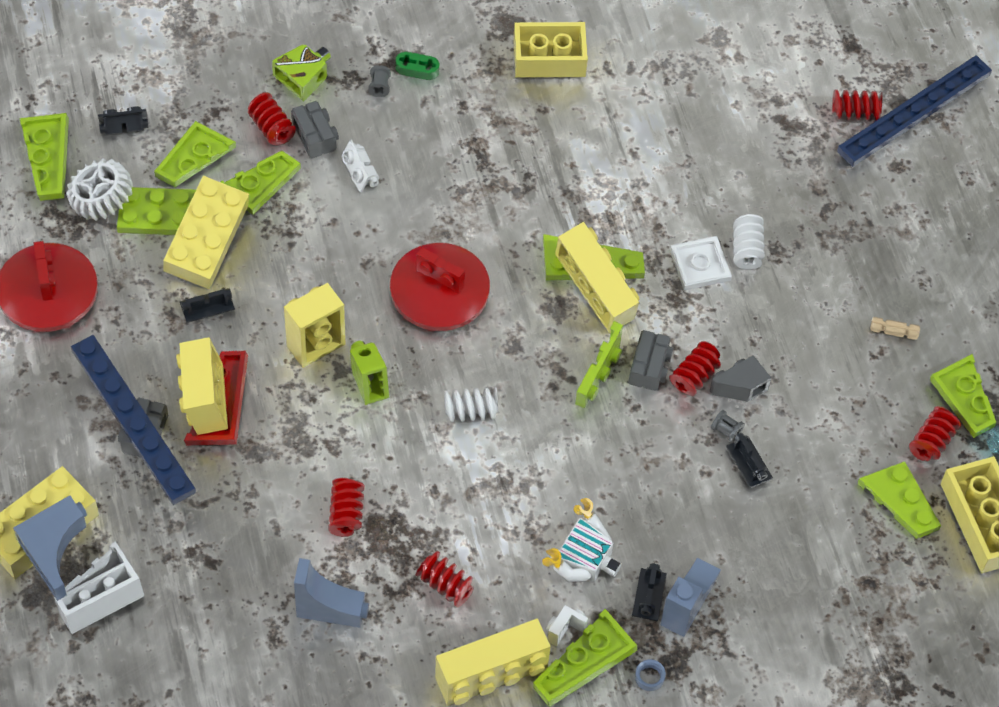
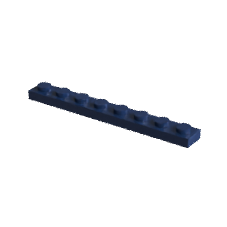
M975 55L839 145L837 152L852 167L856 166L991 75L992 69Z
M91 335L72 345V353L172 505L196 493L194 485L95 336Z

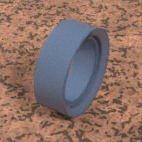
M644 660L636 668L635 681L643 690H658L664 683L665 669L656 660ZM645 668H653L659 672L660 680L654 684H647L641 679L640 672Z

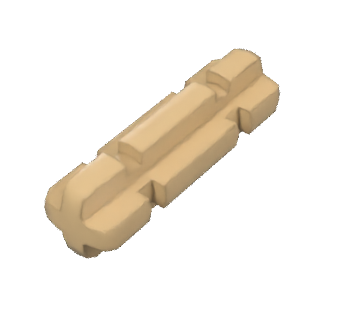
M873 317L870 325V330L880 333V331H884V334L899 337L907 335V338L914 340L918 339L920 334L919 325L910 324V326H906L907 323L888 319L883 321V318Z

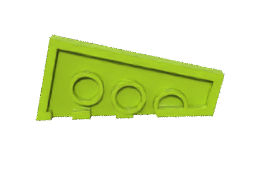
M67 113L19 118L40 201L65 198L69 126Z
M543 234L546 281L572 280L555 255L558 237ZM600 245L601 248L605 247L612 258L611 262L615 268L619 267L622 270L626 279L644 278L643 252Z
M604 609L599 614V618L593 624H589L586 627L583 635L575 643L572 642L566 648V652L559 659H555L533 682V688L544 702L551 707L637 651V644L610 613Z

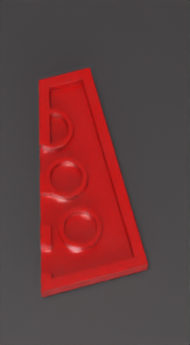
M221 351L219 355L223 363L228 429L197 435L192 426L184 439L186 446L237 445L248 362L246 351Z

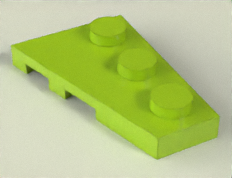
M195 121L154 171L155 177L173 187H177L236 148V142Z
M280 151L258 162L256 167L246 172L242 170L236 173L234 178L226 182L223 180L220 182L248 193L249 203L246 211L254 215L301 169V163L284 151Z
M613 322L610 328L609 342L603 341L596 358L597 365L594 363L590 365L577 390L576 405L585 408L589 400L593 401L599 391V383L601 381L605 382L610 374V365L612 362L617 363L622 353V349H620L622 324Z
M973 354L932 374L930 381L972 437L975 438L994 428L996 420L988 397L984 394L981 385L982 380L980 374L976 371Z
M905 461L859 478L858 484L863 489H868L880 505L887 507L894 514V518L916 539L940 530V522Z

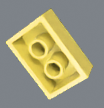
M520 22L514 24L515 78L586 77L588 57L585 22Z
M328 283L314 287L306 295L294 298L284 306L286 344L302 368L346 344L344 304Z
M210 337L179 343L180 354L176 355L178 367L181 369V375L178 376V384L183 392V397L179 398L181 412L186 413L188 425L194 427L197 435L228 429L223 363Z

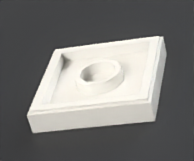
M717 236L670 245V253L683 290L731 281L732 275Z

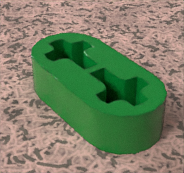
M402 52L396 57V71L401 75L424 80H433L439 75L440 63L435 57L412 52Z

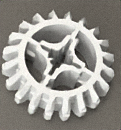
M104 158L99 163L94 160L89 166L85 164V168L77 170V176H72V182L67 184L68 191L66 194L72 209L80 217L83 216L87 220L92 218L95 221L100 216L106 219L108 214L115 215L117 209H123L122 204L129 202L128 196L132 195L131 188L133 187L130 174L125 170L124 166L119 162L116 163L113 159L106 161Z

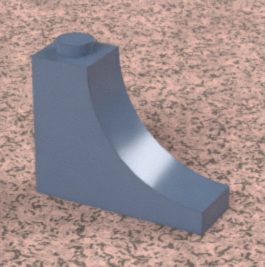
M71 496L64 498L13 527L16 540L57 601L67 596L64 583L60 578L62 555L69 542L86 528L84 518L87 516L86 510L80 502L75 503Z
M299 558L294 580L297 617L360 628L362 618L367 619L369 603L365 602V592L349 589L329 581L313 568L310 560Z
M697 558L684 579L678 577L669 592L660 625L685 637L720 575L721 569Z

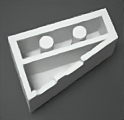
M116 541L109 546L110 550L100 559L96 558L91 563L92 567L82 576L78 575L65 587L67 596L58 601L54 597L60 616L71 634L144 597L140 579Z

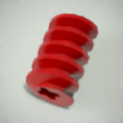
M835 89L832 96V114L836 113L838 120L841 119L843 113H846L847 120H850L853 113H855L857 120H860L861 115L865 114L867 121H869L871 114H874L877 121L882 113V92L879 97L876 91H872L870 96H868L867 91L864 90L859 97L857 90H853L850 96L848 90H843L840 96L839 91Z
M268 92L261 93L250 102L248 114L271 145H283L293 138L296 128L292 126L291 120L282 112V108L277 105L276 100L272 99V95Z
M699 342L697 347L691 351V354L685 358V361L681 362L679 367L669 376L672 385L689 396H695L697 394L696 389H701L703 383L708 382L709 376L715 374V369L721 367L718 349L709 342Z
M940 406L934 407V410L925 420L913 441L910 442L909 449L911 453L922 461L938 460L941 457V452L945 451L946 445L955 436L956 430L960 429V421L948 409Z
M336 478L332 480L331 514L329 516L330 524L328 525V531L335 536L349 537L354 534V531L362 528V523L359 520L363 517V513L360 511L363 509L361 501L364 500L362 492L365 489V485L349 478Z
M436 551L421 563L415 576H421V580L425 583L429 582V586L432 589L438 588V593L440 595L446 594V599L450 602L454 601V605L458 608L469 599L474 590V587L471 585L473 577L469 576L464 580L465 571L463 569L457 574L454 573L457 565L453 563L451 566L446 567L449 559L445 557L438 561L440 552Z

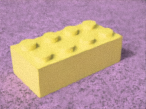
M203 176L163 260V271L210 290L246 212L249 194Z
M582 222L558 236L555 255L610 334V328L614 321L624 326L635 319L640 299L635 289L629 288L626 284V278L619 267L615 268L611 262L612 258L605 247L601 248L597 242L598 237L591 227L588 228Z
M995 457L946 469L941 486L981 574L999 569V465Z
M63 466L0 512V564L14 579L31 568L33 564L16 540L13 527L68 496H71L75 503L80 502L87 513V516L84 517L86 525L99 516L96 500Z
M537 618L437 655L435 679L447 706L454 703L455 705H461L467 702L470 697L478 694L484 696L492 693L495 688L502 685L511 686L526 676L535 677L542 674L548 668L551 646Z

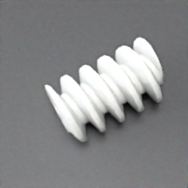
M743 215L733 223V261L739 268L751 270L762 266L761 260L765 256L763 251L765 247L763 243L764 219L759 215Z
M475 388L472 396L468 389H464L462 396H460L457 389H454L452 397L445 390L446 415H448L451 422H454L456 415H459L461 422H464L466 414H469L471 421H474L477 413H479L482 421L485 420L486 413H489L491 419L495 420L498 412L497 388H494L492 395L488 388H484L482 395L479 389Z

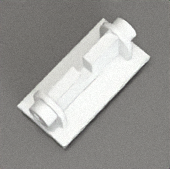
M350 140L341 156L352 176L353 182L356 184L359 192H362L366 185H370V187L377 186L379 184V176L373 165L365 166L371 162L365 148L360 146V144L354 145L353 141Z

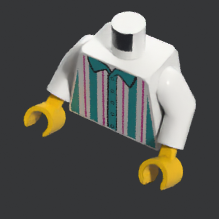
M588 498L580 499L584 505V510L580 505H575L573 510L577 515H584V518H579L560 550L556 548L546 550V553L551 558H543L542 564L546 567L553 565V569L568 582L587 580L594 582L601 571L615 577L622 563L610 557L614 543L611 541L610 535L595 512H591L593 510L592 501Z

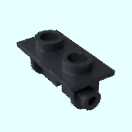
M135 106L129 107L127 111L117 112L116 109L103 111V114H98L99 122H104V124H99L100 134H121L122 124H126L127 133L144 131V128H149L148 118L143 119V117H147L146 109Z
M222 287V290L189 299L186 297L185 300L180 301L186 323L235 310L230 288L225 289Z
M743 433L737 434L734 437L735 442L726 445V448L748 486L753 488L772 480L771 473L750 437L744 436Z
M651 563L646 569L641 568L632 617L658 622L667 573L661 571L660 565Z

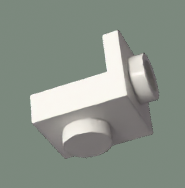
M565 605L558 617L553 616L547 625L546 630L549 631L548 642L557 647L570 626L583 632L587 627L588 618L581 610L577 608L571 609Z

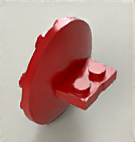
M44 241L33 242L34 245L14 254L1 268L0 308L10 321L27 330L50 332L68 328L82 319L95 302L98 292L95 269L89 259L73 247L59 243H44Z
M429 243L412 249L397 262L390 279V294L397 311L410 323L429 331H448L469 324L485 308L490 292L489 275L479 258L467 249L449 243Z

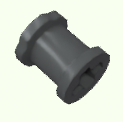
M382 65L374 66L370 69L372 81L368 91L372 96L385 97L389 94L390 90L388 85V79L391 77L390 69Z
M722 410L714 419L711 429L720 431L729 437V441L733 443L735 441L734 437L742 432L745 423L742 421L737 422L729 417L725 410Z

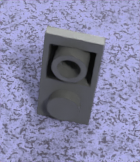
M753 355L746 360L744 358L738 360L732 368L726 371L721 370L717 372L712 378L710 392L712 395L748 402L768 391L771 376Z

